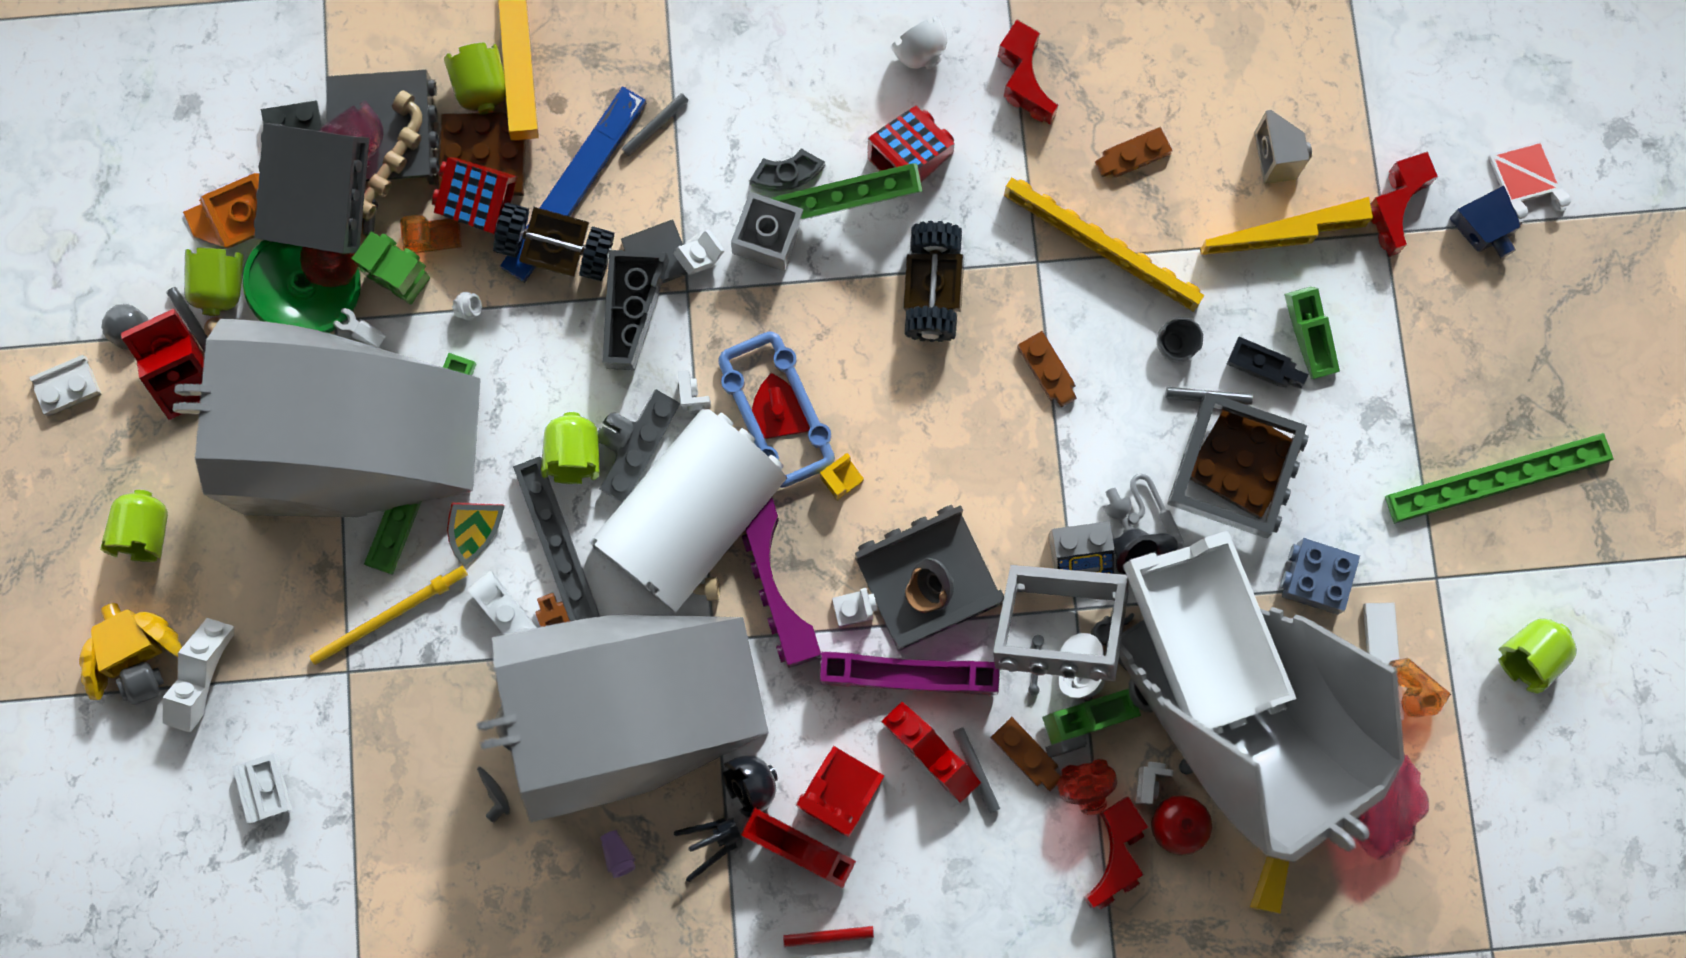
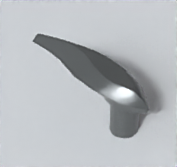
M478 767V773L487 789L488 796L495 804L486 814V817L495 823L503 813L506 815L510 814L509 803L497 782L482 767Z

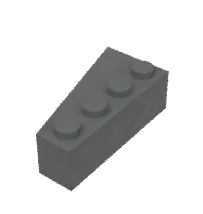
M609 250L602 361L606 369L635 370L669 263L667 252Z

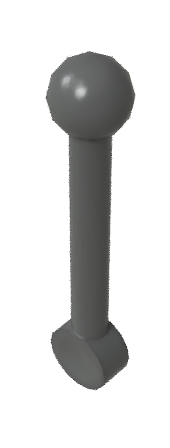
M1036 635L1033 637L1032 643L1035 649L1040 650L1044 644L1043 636ZM1033 673L1032 684L1029 686L1028 692L1036 696L1039 694L1040 688L1037 686L1038 675Z

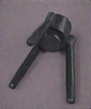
M723 817L714 822L674 831V836H680L716 828L712 830L714 835L689 846L690 852L716 841L719 847L725 845L687 876V882H691L726 853L738 848L736 842L743 839L733 818L725 820Z

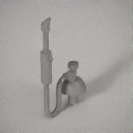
M1136 474L1130 481L1131 491L1139 506L1138 514L1131 513L1128 517L1126 516L1131 509L1130 497L1121 499L1116 487L1105 492L1110 504L1104 507L1103 510L1111 518L1120 519L1124 527L1123 533L1133 529L1134 526L1131 525L1136 524L1145 514L1144 503L1136 488V482L1139 479L1145 480L1161 511L1159 516L1167 533L1174 536L1177 540L1178 550L1184 548L1182 545L1184 540L1170 510L1165 508L1152 479L1148 475Z

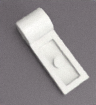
M491 570L468 588L473 598L504 635L537 628Z

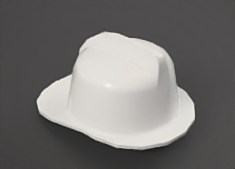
M1079 633L1071 636L1065 641L1060 651L1104 656L1101 642L1090 633ZM1059 676V687L1065 695L1070 698H1084L1087 701L1092 700V697L1098 694L1105 684V680L1095 681L1078 677L1070 679Z

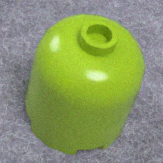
M484 42L459 47V54L452 57L448 53L444 57L445 66L459 105L464 109L478 111L479 114L493 112L495 106L499 105L506 98L505 76L498 47L496 44H493L492 48H487Z
M197 248L196 254L192 253V250L186 249L184 257V294L188 304L194 308L202 309V315L220 316V311L234 308L239 302L241 294L244 255L236 252L235 257L227 256L225 249Z
M576 412L564 413L563 416L549 422L545 427L541 463V475L543 478L550 475L554 476L555 483L582 484V478L591 476V480L594 481L599 477V438L597 427L593 422L581 417Z
M135 490L134 493L117 497L113 501L100 550L114 557H118V552L130 554V560L157 561V557L161 558L168 518L166 506L158 499L152 497V493L146 490Z
M1543 618L1532 621L1498 649L1502 653L1498 661L1514 682L1520 679L1529 685L1526 688L1527 691L1538 694L1545 691L1572 664L1576 657L1577 648L1568 627L1553 620Z

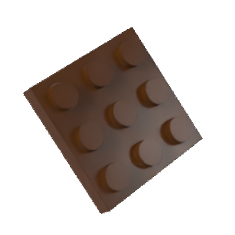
M442 113L440 167L443 161H447V158L455 157L518 176L513 196H524L526 139L511 141L508 114ZM439 178V189H440V185H441L442 178Z
M1222 410L1199 450L1190 480L1260 520L1272 501L1292 438L1273 427Z

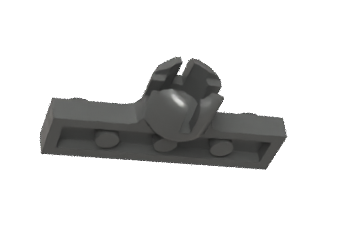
M655 389L637 421H630L616 412L609 414L604 419L603 424L610 429L606 427L599 428V443L613 450L616 454V459L599 490L621 502L628 497L681 403Z

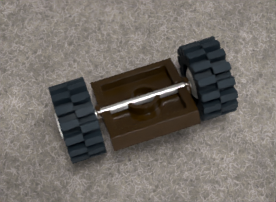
M508 202L504 204L494 237V252L517 258L522 241L525 240L519 259L520 263L575 278L580 257L583 256L579 275L602 281L609 262V250H612L615 232L592 226L586 245H584L589 222L533 207L527 229L529 208Z
M922 221L911 227L910 251L913 254H907L903 308L906 311L905 335L908 338L912 337L913 340L944 342V340L951 341V339L956 337V312H961L964 274V255L960 254L962 228H959L956 224L952 225L949 222L944 224L943 221H938V223Z

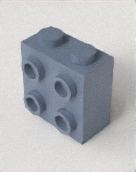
M1303 538L1297 542V545L1293 544L1290 549L1288 560L1292 561L1289 572L1285 571L1281 580L1280 588L1284 589L1282 597L1339 615L1346 609L1360 556Z

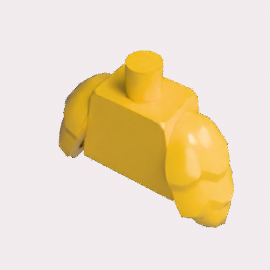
M117 603L103 606L101 613L104 621L92 627V637L85 642L79 656L81 683L85 687L90 700H101L108 685V677L113 679L120 675L122 669L146 662L163 653L159 644L168 652L178 657V652L182 648L178 634L169 627L168 622L164 618L149 612L135 614L129 609L121 612Z

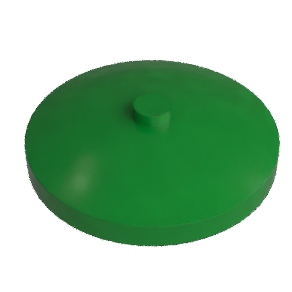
M262 240L252 250L246 261L243 272V291L249 308L260 321L293 325L330 333L337 329L333 325L334 321L344 324L348 320L347 315L343 314L341 310L346 308L354 312L361 290L360 272L358 266L351 259L353 257L351 253H338Z

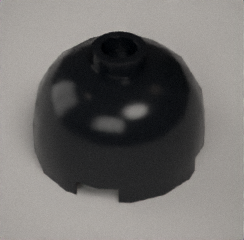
M749 755L740 756L724 763V766L728 769L723 772L724 782L731 799L737 796L743 808L739 811L746 817H751L755 808L760 811L768 808L775 798L776 781H778L774 767L767 765L756 756Z

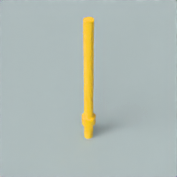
M462 565L445 576H437L430 581V585L309 655L314 665L319 664L435 594L441 595L450 590L449 586L468 576L466 569Z

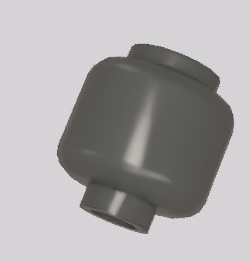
M141 662L120 671V678L116 679L123 701L129 700L131 704H139L157 697L160 692L159 685L164 684L159 668L152 669L148 662Z

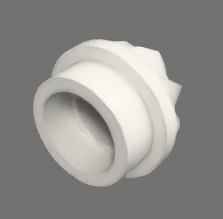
M462 292L453 300L452 309L456 316L465 320H472L475 316L480 315L482 304L477 294Z

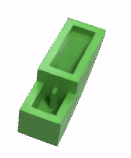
M1310 286L1285 293L1293 330L1311 379L1340 372L1329 318L1324 316L1319 288Z
M1128 688L1043 716L1042 719L1051 745L1139 717L1141 713L1139 708L1134 706L1129 696Z

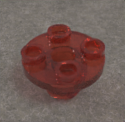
M302 247L300 265L306 279L311 283L324 287L347 285L351 282L358 269V266L351 259L355 253H338Z
M1097 759L1092 763L1064 767L1061 770L1062 776L1057 783L1059 795L1064 801L1079 805L1080 811L1083 814L1096 815L1106 809V797L1115 790L1117 777L1114 769L1108 765L1106 760Z

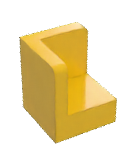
M848 453L820 472V479L837 501L864 481L863 476L851 462V457Z

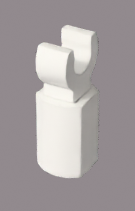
M343 308L341 312L347 315L348 323L343 325L338 321H334L333 325L339 330H349L351 332L350 335L360 342L379 348L386 335L362 319L356 320L355 314L351 310Z

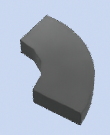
M802 148L795 156L784 161H771L763 158L750 178L749 184L768 191L795 189L815 178L824 168L825 161Z

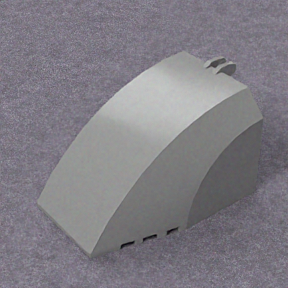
M220 319L206 339L202 385H175V393L201 396L200 403H174L173 411L182 414H199L195 461L203 494L243 515L361 517L371 512H383L393 509V507L419 504L420 501L428 499H441L473 491L481 381L478 377L314 329L263 321Z
M1272 607L1269 611L1260 609L1297 699L1285 703L1287 709L1272 715H1270L1269 710L1247 717L1248 724L1234 729H1230L1228 724L1222 726L1224 732L1216 734L1179 709L1145 621L1142 620L1123 632L1119 657L1133 682L1215 804L1251 843L1267 856L1295 862L1328 838L1340 848L1350 852L1356 847L1351 835L1363 842L1370 837L1368 828L1356 818L1385 798L1405 760L1398 679L1395 668L1305 617L1295 615L1291 619L1285 617L1283 610Z
M618 614L570 621L492 637L494 670L504 717L477 723V728L484 731L506 724L508 737L485 740L481 743V747L484 750L510 744L520 794L530 822L650 792L768 733L743 617Z

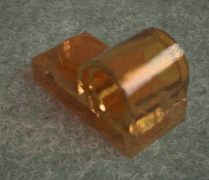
M410 215L400 219L403 250L408 248L414 253L462 247L460 223L450 218L428 221L426 217L421 215Z
M1409 658L1389 662L1388 665L1397 670L1398 685L1407 688L1401 700L1402 708L1406 715L1411 718L1434 716L1442 710L1451 695L1450 692Z

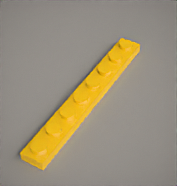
M1011 177L1007 183L1003 196L1192 312H1195L1205 296L1196 285L1189 282L1184 283L1176 278V274L1170 269L1156 266L1147 255L1133 252L1124 241L1107 236L1102 228L1096 224L1084 222L1071 209L1065 210L1061 208L1052 197L1046 194L1040 195L1032 190L1031 185L1023 180L1017 181Z

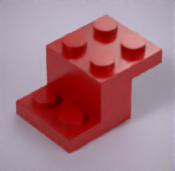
M174 308L121 333V339L137 360L139 379L168 420L182 414L173 411L174 403H200L201 396L199 395L183 396L175 393V385L178 384L202 385L204 355Z

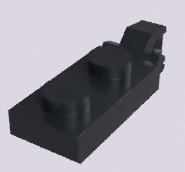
M1242 337L1237 338L1226 363L1231 367L1285 388L1289 384L1302 389L1309 375L1295 369L1297 364L1291 361L1292 358Z

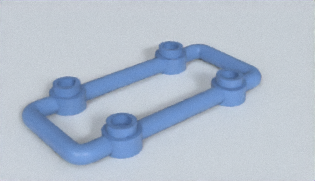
M769 331L724 350L720 354L718 362L723 373L721 379L722 387L726 393L733 395L749 433L755 438L754 444L768 457L773 455L779 460L777 451L767 445L743 392L745 384L743 375L739 371L733 370L730 360L765 344H772L775 350V367L779 371L785 372L810 427L808 432L809 442L814 447L819 448L823 455L822 460L787 474V479L780 486L784 488L820 473L834 462L835 455L830 445L831 431L827 425L820 423L795 369L797 362L795 352L785 347L777 333Z

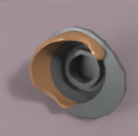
M927 558L914 567L911 579L905 589L906 599L919 612L927 613L942 610L949 605L954 595V579L941 562L936 559Z

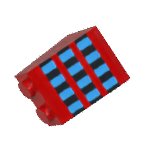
M915 105L868 138L867 159L879 171L917 163L920 181L922 182L954 153V138L946 129L941 130L935 124L934 118L928 111H922Z
M455 157L447 158L446 162H442L439 170V178H442L440 189H435L432 197V205L435 206L433 213L495 234L504 204L512 202L518 176Z

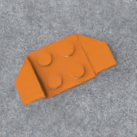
M253 173L202 195L199 199L201 204L183 211L193 236L227 249L254 238L259 173Z

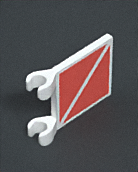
M1542 140L1489 154L1488 158L1500 187L1505 186L1520 223L1524 221V218L1529 213L1523 201L1550 194L1554 211H1564L1566 206L1570 205L1571 199L1561 186Z

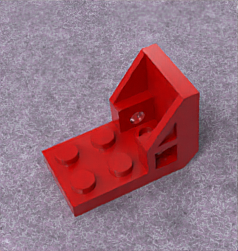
M833 745L804 795H800L795 805L797 808L849 838L885 775Z

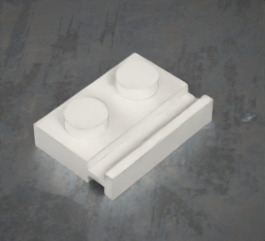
M84 355L29 377L30 381L33 382L34 391L42 412L46 416H51L101 394L93 371L88 364V358Z
M277 753L232 766L247 824H253L257 821L292 811Z

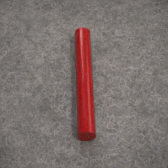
M873 926L788 934L783 935L784 947L869 939L874 938Z

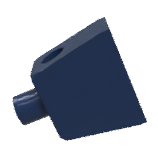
M1504 185L1458 208L1449 218L1478 252L1493 246L1502 259L1516 251L1509 237L1520 228V222Z

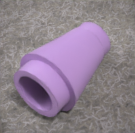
M617 830L610 831L600 837L607 870L612 873L614 878L624 876L636 868L634 864L636 859L620 835H618Z

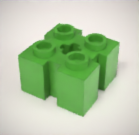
M371 231L351 259L367 278L381 287H385L394 295L412 305L430 279L424 270L426 266L419 261L420 257L410 249L405 248L402 251L395 246L397 243L386 234L382 233L381 236H378Z

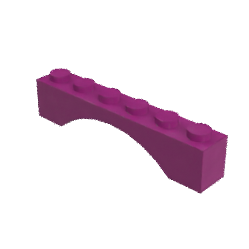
M771 497L746 527L747 534L742 535L746 552L752 551L755 562L750 563L754 578H761L764 589L758 591L763 607L769 606L772 617L767 618L772 635L778 633L781 642L780 645L776 646L780 662L787 661L788 668L819 659L822 657L813 626L801 619L787 605L773 579L771 545L779 518L773 498Z
M822 651L820 685L997 695L999 693L1000 669L995 668V662L910 660Z

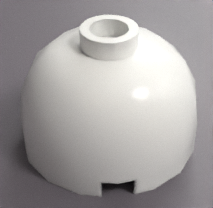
M937 16L932 17V23L929 24L926 19L902 34L900 38L903 42L898 46L895 42L891 45V49L896 57L906 66L911 68L926 66L927 69H931L942 61L939 56L945 51L948 41L944 26Z

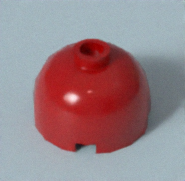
M1186 795L1172 796L1162 801L1155 810L1151 820L1152 834L1158 845L1175 855H1190L1201 850L1209 841L1213 828L1211 815L1207 808L1196 798Z

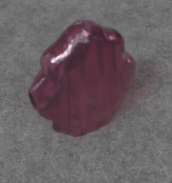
M1404 755L1405 760L1385 798L1356 818L1368 828L1370 837L1364 842L1352 835L1351 837L1359 843L1369 856L1377 860L1388 859L1398 849L1409 846L1416 838V824L1429 811L1428 795L1420 785L1421 772L1412 764L1408 755Z

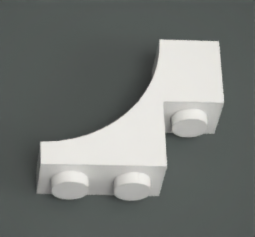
M206 618L178 652V679L163 697V724L191 732L203 717L212 676L224 649L234 636V626Z

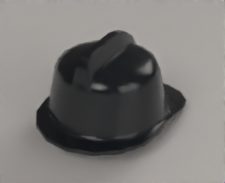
M1138 528L1130 529L1120 537L1113 539L1115 555L1117 557L1116 568L1122 574H1126L1123 565L1129 560L1152 553L1160 556L1178 550V542L1174 536L1166 533L1148 534Z

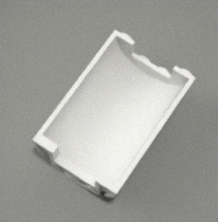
M708 408L700 410L589 541L593 548L643 584L656 598L675 613L787 479V476L781 470L784 465L773 455L768 457L753 443L755 438L743 428L740 431L732 427L734 423L726 415L720 413L717 416Z
M1229 531L1205 537L1183 549L1156 556V553L1129 560L1123 565L1180 710L1216 734L1224 732L1222 726L1229 724L1230 729L1248 724L1247 717L1269 710L1270 715L1287 709L1285 703L1297 699Z

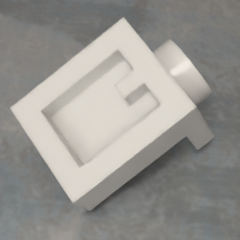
M707 230L702 233L697 241L679 246L673 254L686 272L692 275L712 268L724 253V248L713 233Z
M678 371L680 400L683 411H688L689 414H698L701 409L711 408L709 396L693 398V396L698 395L697 379L691 378L690 371Z
M863 588L859 592L832 598L839 627L873 620L872 612L877 611L874 594L868 595L867 588Z
M1148 762V767H1140L1136 803L1144 805L1153 804V799H1157L1159 794V781H1155V776L1172 777L1173 770L1166 769V764L1158 762Z

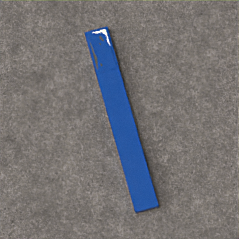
M622 86L540 206L541 209L571 216L647 104L646 99ZM523 240L517 258L506 256L500 267L525 283L535 267L519 262L525 241Z

